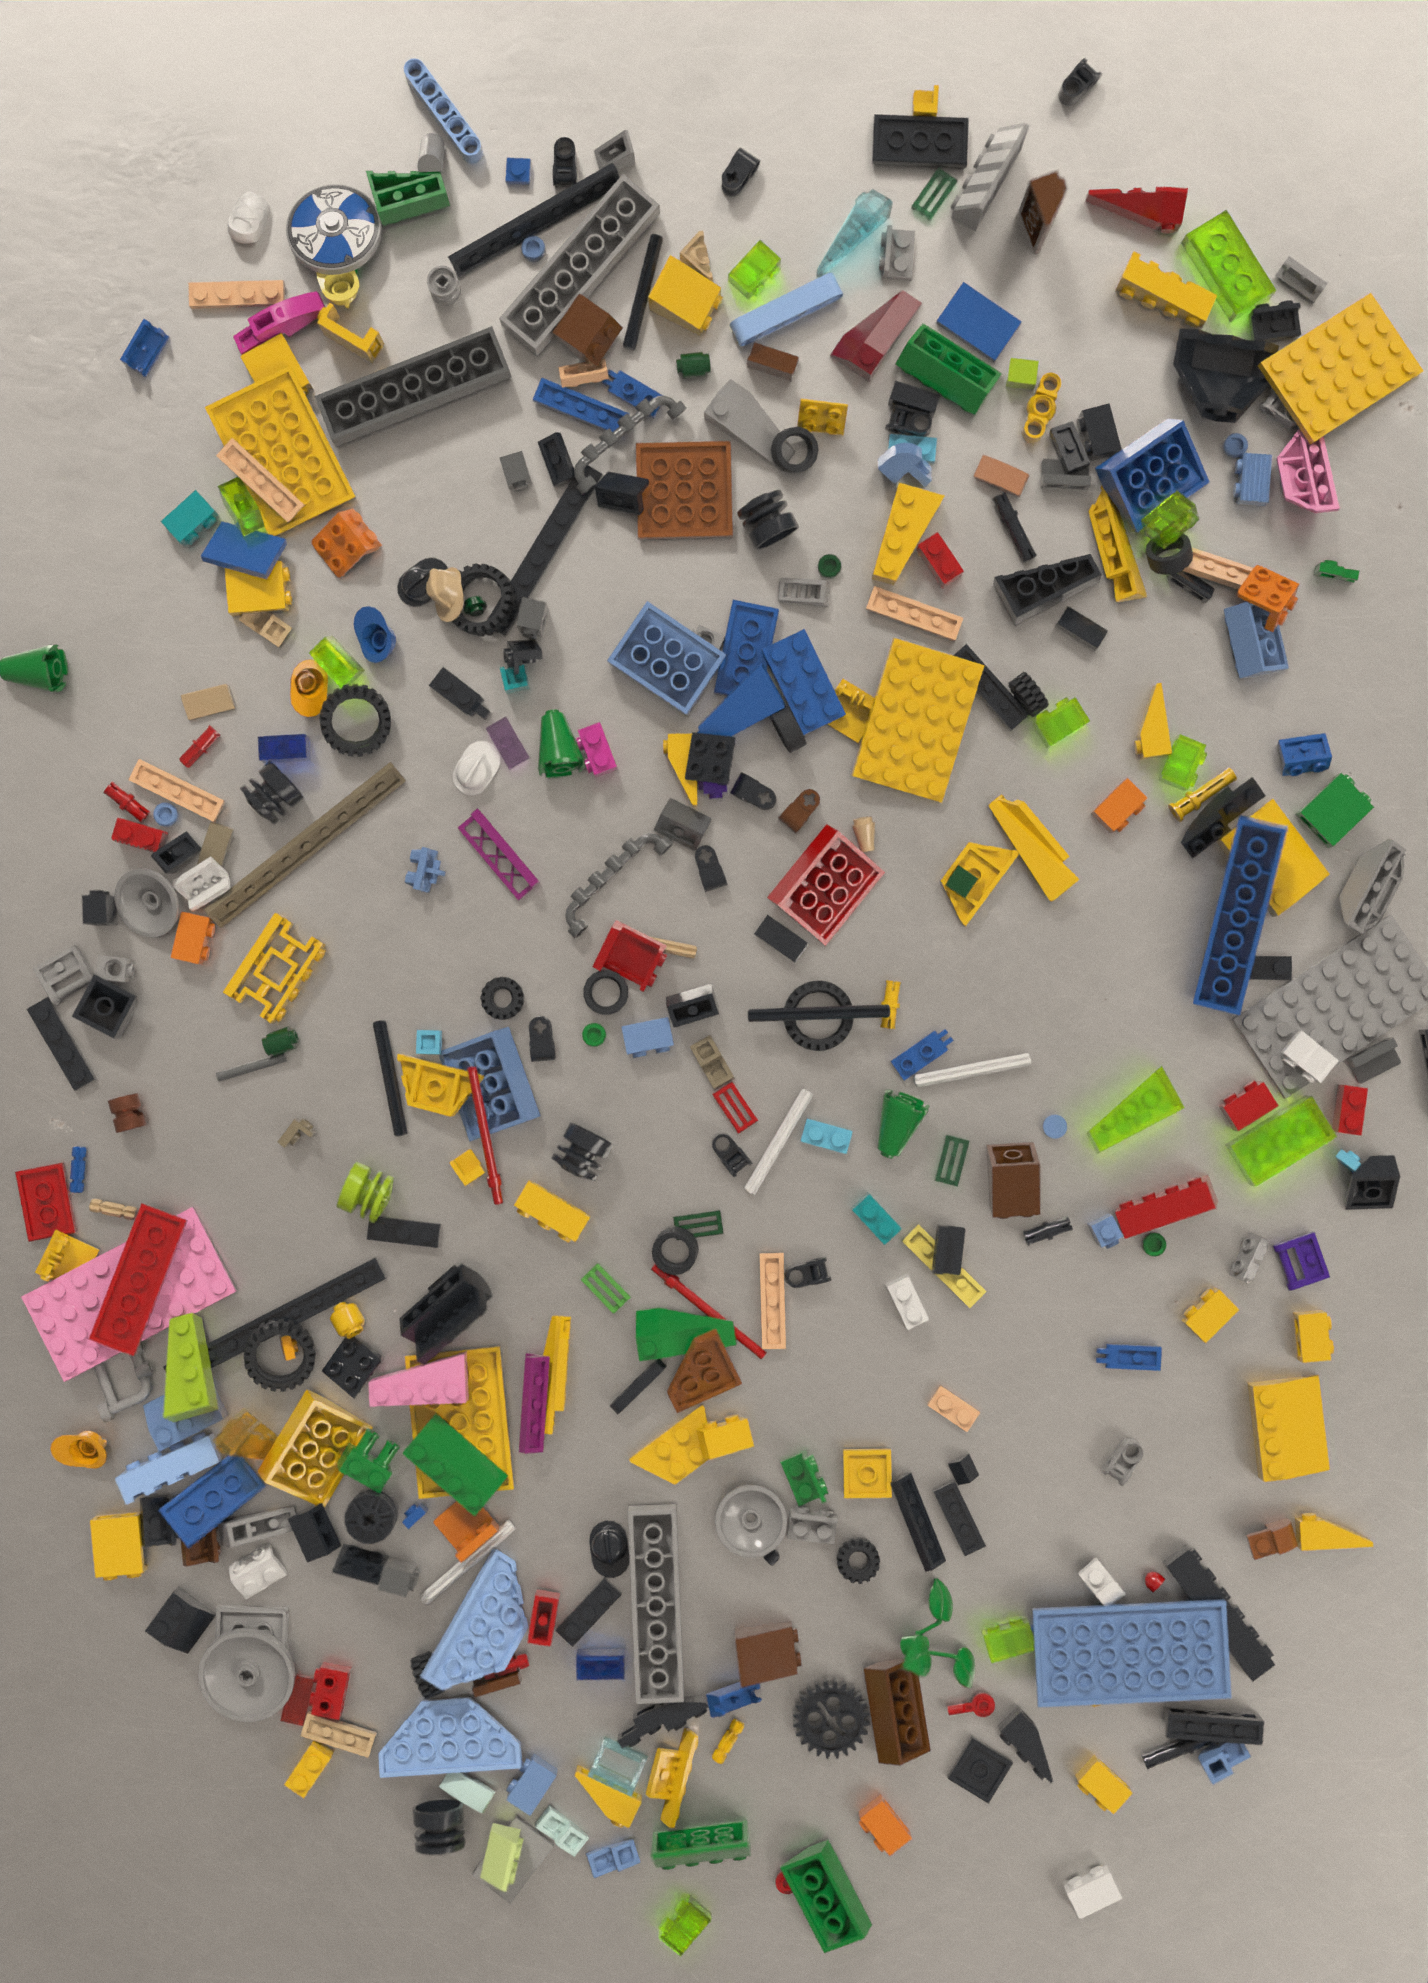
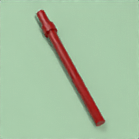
M474 1066L467 1068L488 1172L486 1177L487 1184L491 1188L494 1204L498 1205L503 1203L500 1188L502 1181L500 1174L497 1173L477 1067Z
M656 1264L653 1265L651 1270L665 1281L664 1284L670 1289L674 1288L707 1316L727 1320L680 1282V1278L677 1275L664 1273ZM734 1326L736 1340L758 1358L762 1359L767 1352Z

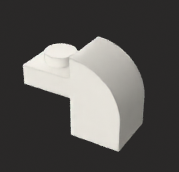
M1097 1558L1078 1572L1079 1576L1104 1606L1114 1605L1126 1595L1124 1590Z

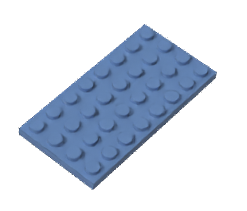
M1224 1599L1032 1609L1038 1708L1231 1698L1227 1611Z

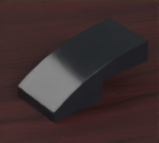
M769 915L766 916L754 933L758 938L794 963L798 961L809 945L808 942Z

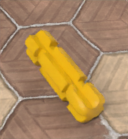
M734 1718L729 1725L730 1729L726 1730L718 1744V1749H715L712 1754V1759L719 1764L724 1763L727 1758L726 1754H729L738 1739V1734H741L744 1729V1723L739 1719Z

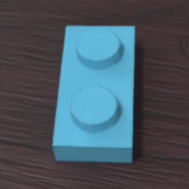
M898 434L889 435L888 449L899 443H911L922 449V460H925L927 463H935L937 438Z
M807 1118L801 1142L847 1154L853 1131Z

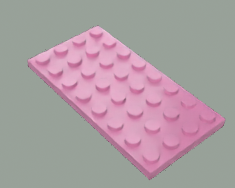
M194 1207L176 1215L188 1221L141 1342L169 1328V1319L189 1313L195 1314L237 1292ZM126 1242L21 1297L64 1382L121 1353V1351L91 1341L89 1337Z

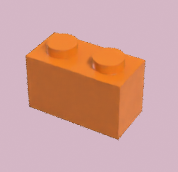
M1126 778L1091 814L1110 833L1115 830L1120 832L1128 825L1129 822L1126 819L1132 813L1136 816L1145 808L1146 805L1143 802L1147 797Z
M181 911L170 958L203 965L204 961L208 960L210 954V947H207L209 937L212 938L215 932L216 925L213 924V920L208 917Z
M881 1794L859 1811L860 1821L858 1822L866 1833L871 1832L875 1837L873 1842L881 1852L885 1850L891 1856L912 1839L910 1830Z

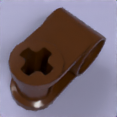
M813 789L804 790L793 803H790L778 819L796 834L820 803L819 794ZM805 794L807 796L813 794L815 796L813 799L815 805H804L805 799L803 796Z

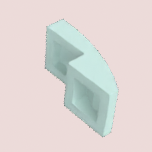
M465 1772L447 1773L439 1786L457 1800L480 1813H484L495 1794V1791L479 1779H472Z
M550 1805L535 1823V1827L555 1840L557 1846L574 1857L589 1839V1836Z

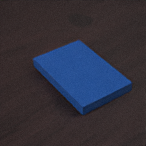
M963 282L936 323L995 362L1022 321Z
M221 521L203 551L201 559L206 563L267 580L284 551L287 542L284 538Z

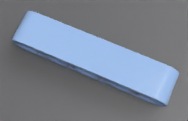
M416 58L408 60L404 65V73L410 87L462 158L468 163L479 162L483 156L479 138L424 63ZM413 70L421 71L419 76L413 77L410 75ZM427 89L435 90V93L431 96L424 95ZM441 108L449 109V112L445 115L438 114ZM460 126L463 128V131L459 134L452 133V129ZM470 145L477 147V150L473 153L465 151Z
M828 273L736 318L729 325L739 345L745 346L837 301L844 294L834 274Z

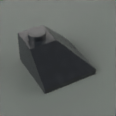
M1395 1155L1370 1156L1351 1175L1345 1203L1346 1210L1393 1208L1400 1181V1173Z

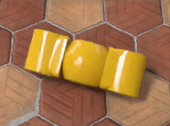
M1050 372L1042 376L1035 395L1027 402L1026 410L1028 416L1022 429V437L1028 443L1033 444L1040 441L1048 421L1056 414L1055 400L1061 387V379L1055 373ZM1050 381L1055 385V389L1052 391L1047 390L1043 383ZM1039 403L1044 404L1047 407V412H1038L1036 405ZM1036 426L1039 429V434H1030L1028 427Z

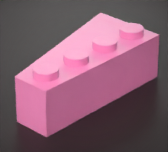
M467 1351L444 1357L425 1365L420 1364L412 1368L373 1378L369 1382L370 1407L466 1403L469 1399Z

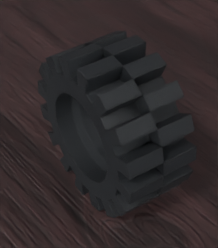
M1022 672L1008 683L1015 699L1018 700L1031 717H1035L1049 706L1048 700L1045 698L1044 693L1041 692L1040 687L1036 685V682L1026 672Z
M507 977L493 978L486 983L481 991L480 1000L482 1008L495 1019L506 1020L516 1016L524 1004V993L521 986L515 980ZM506 989L510 992L512 999L507 1007L500 1008L495 1005L493 996L497 990Z
M860 1537L858 1539L851 1538L849 1542L845 1541L838 1550L836 1559L839 1572L843 1575L844 1579L850 1580L851 1583L858 1582V1584H863V1581L869 1582L870 1578H874L876 1572L879 1571L880 1557L876 1547L869 1540H863ZM855 1552H862L867 1556V1564L862 1569H854L849 1564V1558Z
M430 1651L415 1656L410 1660L415 1683L418 1685L419 1692L421 1691L424 1699H429L445 1692V1689L441 1690L420 1677L433 1655Z

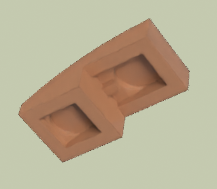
M983 455L974 473V478L996 486L1001 491L1020 497L1029 474L1002 461Z

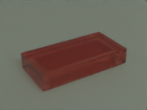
M295 1673L294 1688L287 1703L283 1706L280 1721L304 1726L309 1699L313 1690L314 1677Z

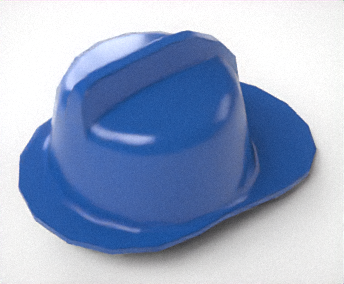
M366 606L359 609L354 617L353 625L362 653L370 662H382L388 655L393 653L396 645V635L393 629L387 626L383 615L375 607Z

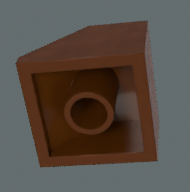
M578 294L552 333L580 360L597 367L623 327L605 310L582 294Z

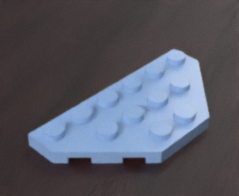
M497 1549L491 1551L420 1677L444 1690L451 1688L453 1685L462 1682L466 1683L482 1678L484 1675L506 1669L528 1629L527 1618L524 1616L522 1606L524 1602L521 1587L516 1576V1562Z
M471 1697L423 1700L378 1753L380 1778L520 1769L523 1767L521 1742Z

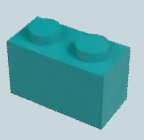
M195 490L160 522L185 547L187 544H193L199 538L198 534L203 529L211 528L216 523V518L219 514Z
M866 1193L851 1207L852 1211L884 1245L902 1230L869 1193Z

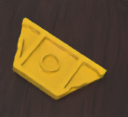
M968 842L942 877L940 882L963 926L969 923L1019 855L1017 850ZM958 865L978 878L965 899L945 886Z
M405 1054L397 1055V1060L401 1063L403 1076L401 1078L406 1089L405 1096L408 1106L453 1117L471 1096L472 1092L466 1070ZM478 1074L479 1082L481 1083L484 1075Z
M701 1404L630 1457L629 1461L676 1485L709 1460L702 1456L696 1430L703 1428L704 1423H707L705 1406Z

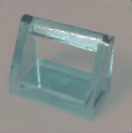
M605 1736L589 1768L588 1777L631 1797L648 1756L627 1746L622 1749L618 1742ZM605 1748L639 1763L632 1779L599 1764Z

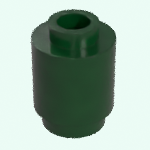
M694 352L680 354V359H676L677 374H682V378L705 376V373H711L709 353Z
M289 1026L266 1034V1037L262 1038V1045L268 1056L272 1054L277 1056L297 1048V1043H299L296 1030H291Z

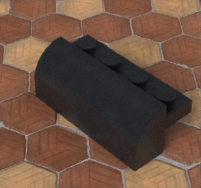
M460 1264L399 1318L400 1334L402 1337L415 1343L418 1362L425 1365L460 1333L468 1329L475 1320L484 1315L487 1311V1301L493 1297L489 1285L479 1273L464 1264Z

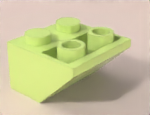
M493 1823L480 1878L502 1891H507L508 1883H514L518 1862L514 1860L519 1861L524 1838L519 1837L521 1829Z

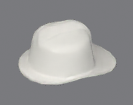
M478 741L471 744L455 766L453 782L456 788L467 795H477L483 792L499 768L500 754L498 749L486 741Z

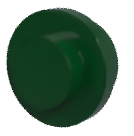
M472 596L464 601L465 606L463 610L465 614L475 617L483 614L487 604L481 596Z

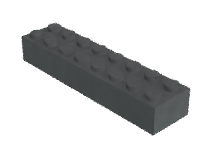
M491 326L315 396L330 437L337 447L512 378Z

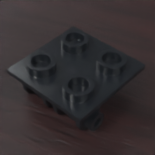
M692 732L685 780L717 783L723 786L728 785L736 737Z
M345 1337L322 1369V1372L355 1399L358 1393L361 1392L364 1384L369 1381V1377L373 1375L378 1364L381 1363L382 1355L376 1351L372 1352L356 1337L350 1339Z
M343 1544L332 1573L379 1585L384 1565L388 1561L389 1556L376 1551L372 1552L361 1549L355 1545Z

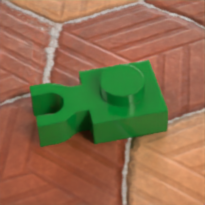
M1324 560L1315 566L1314 576L1333 580L1340 579L1354 583L1358 580L1360 571L1345 569L1343 566H1338L1336 561Z

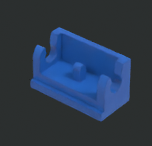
M143 319L120 360L126 367L146 378L167 343L169 336L161 328H156L149 321Z
M737 1682L707 1693L706 1697L711 1718L721 1717L733 1710L752 1703L761 1702L762 1699L757 1697L754 1692L761 1689L760 1683L741 1687V1683Z

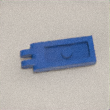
M608 369V376L613 381L608 379L601 381L609 387L607 392L634 408L645 398L650 402L657 396H663L620 370L618 373H615ZM661 406L656 408L649 417L654 419Z
M946 1029L938 1034L936 1031H933L890 1061L903 1081L949 1050L946 1046L954 1040L952 1037H949L942 1041L941 1038L948 1033Z
M1106 1344V1348H1097L1096 1353L1106 1354V1358L1096 1357V1363H1105V1368L1161 1371V1346Z

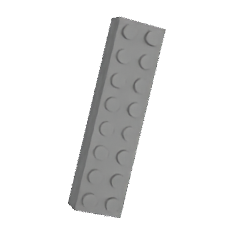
M623 174L499 318L501 326L538 356L554 338L555 335L552 332L578 294H582L586 298L591 295L660 214V205Z
M676 1504L629 1506L628 1524L636 1704L684 1702Z

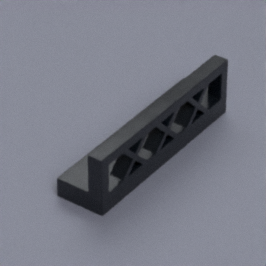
M1163 1707V1714L1166 1718V1738L1263 1745L1264 1720L1259 1714Z

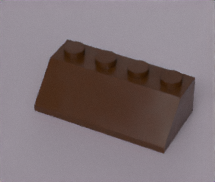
M1058 170L1030 180L1019 208V213L1034 255L1040 252L1067 191L1065 179L1063 177L1060 178Z
M905 1658L880 1661L863 1668L878 1763L900 1766L931 1751L919 1676L902 1668Z

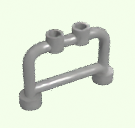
M140 1342L136 1355H129L133 1362L136 1376L142 1385L140 1393L117 1402L103 1364L100 1363L93 1367L106 1398V1402L97 1406L99 1415L104 1423L114 1419L115 1413L143 1402L151 1393L152 1386L149 1376L153 1375V1369L148 1361L145 1363L142 1361L140 1354L145 1352L142 1342Z

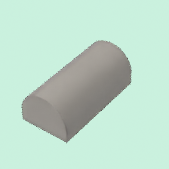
M428 133L421 139L417 164L419 172L442 171L445 146L443 139L438 134Z

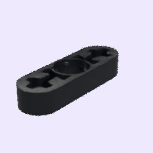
M656 1359L609 1405L617 1415L667 1367L661 1359Z

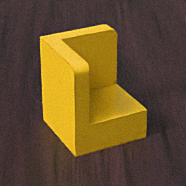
M934 85L933 91L914 90L912 116L936 117L939 85Z
M472 1149L467 1150L449 1162L465 1186L487 1172Z

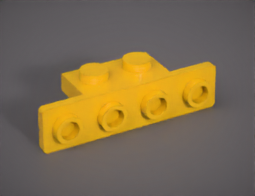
M684 1728L678 1750L657 1748L645 1793L649 1798L665 1799L660 1819L669 1828H675L676 1821L680 1816L681 1801L686 1793L687 1778L692 1770L694 1752L698 1747V1735L689 1728Z

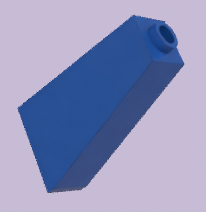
M763 663L757 665L699 724V731L697 733L733 736L785 708V703Z

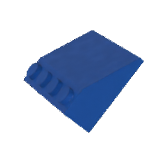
M1167 418L1095 468L1104 490L1134 532H1139L1210 482L1184 420Z

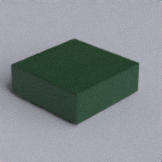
M958 865L945 886L965 899L978 878Z

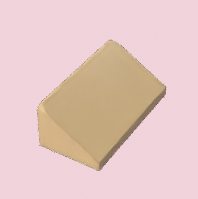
M227 684L181 695L188 720L235 709L230 687Z

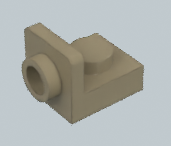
M298 1118L294 1119L277 1143L284 1148L288 1147L289 1144L294 1146L301 1137L300 1130L309 1137H313L316 1134L312 1130L314 1125L304 1118L301 1120Z

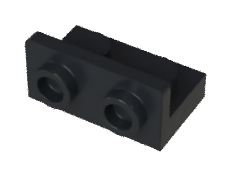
M534 639L507 641V648L503 649L504 662L507 663L508 668H511L514 675H518L519 661L525 664L535 663L537 659H542V649Z

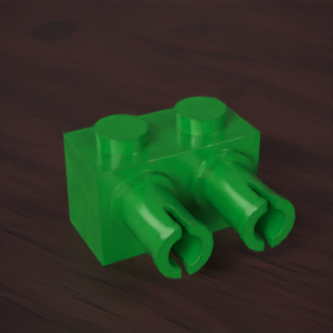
M367 1428L357 1446L351 1443L347 1445L337 1462L339 1472L381 1493L392 1475L389 1464L400 1449V1446L395 1442L392 1444V1441L387 1439L378 1457L369 1454L380 1435L375 1431L372 1433V1430Z

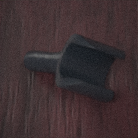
M774 1549L763 1558L770 1566H773L779 1560L780 1555Z

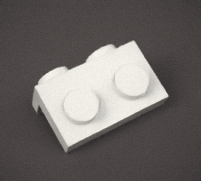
M209 857L174 879L173 887L188 900L189 909L194 912L230 889L229 874L212 857Z
M269 1543L255 1549L251 1554L235 1561L229 1567L232 1584L246 1600L287 1575L286 1569L274 1556L272 1546Z

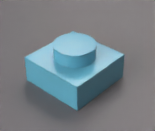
M417 1030L416 1054L441 1055L442 1031Z
M1341 1149L1336 1155L1337 1161L1353 1173L1361 1166L1359 1162L1361 1158L1350 1150L1346 1153Z

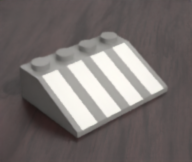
M1024 123L998 129L996 135L991 133L985 144V147L988 148L984 156L981 154L978 156L973 166L976 168L973 176H967L962 185V188L965 189L962 196L959 197L957 195L950 207L953 210L952 219L976 232L1022 150L1030 125Z

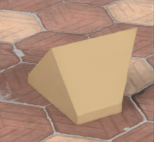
M698 231L680 251V261L713 282L707 247L704 242V232Z

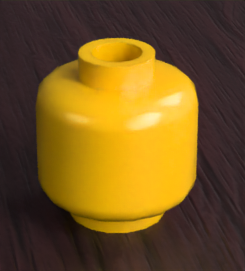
M341 1302L333 1308L334 1312L330 1316V1321L340 1337L350 1339L364 1330L365 1318L355 1303L346 1304V1302Z

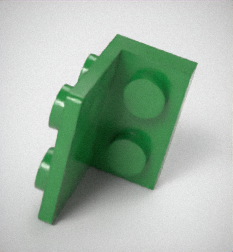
M804 1450L780 1461L798 1506L820 1498L822 1503L827 1502L825 1495L829 1494L823 1477L818 1478L816 1474L819 1472L813 1454L808 1455L807 1450Z

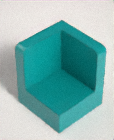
M524 665L519 666L518 675H514L511 668H500L504 689L507 694L530 689Z

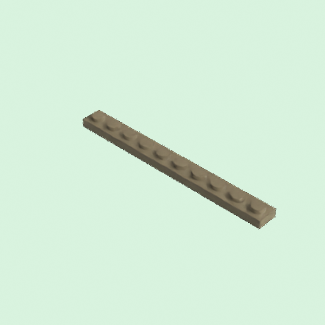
M389 762L205 908L206 914L222 928L406 782L405 778Z

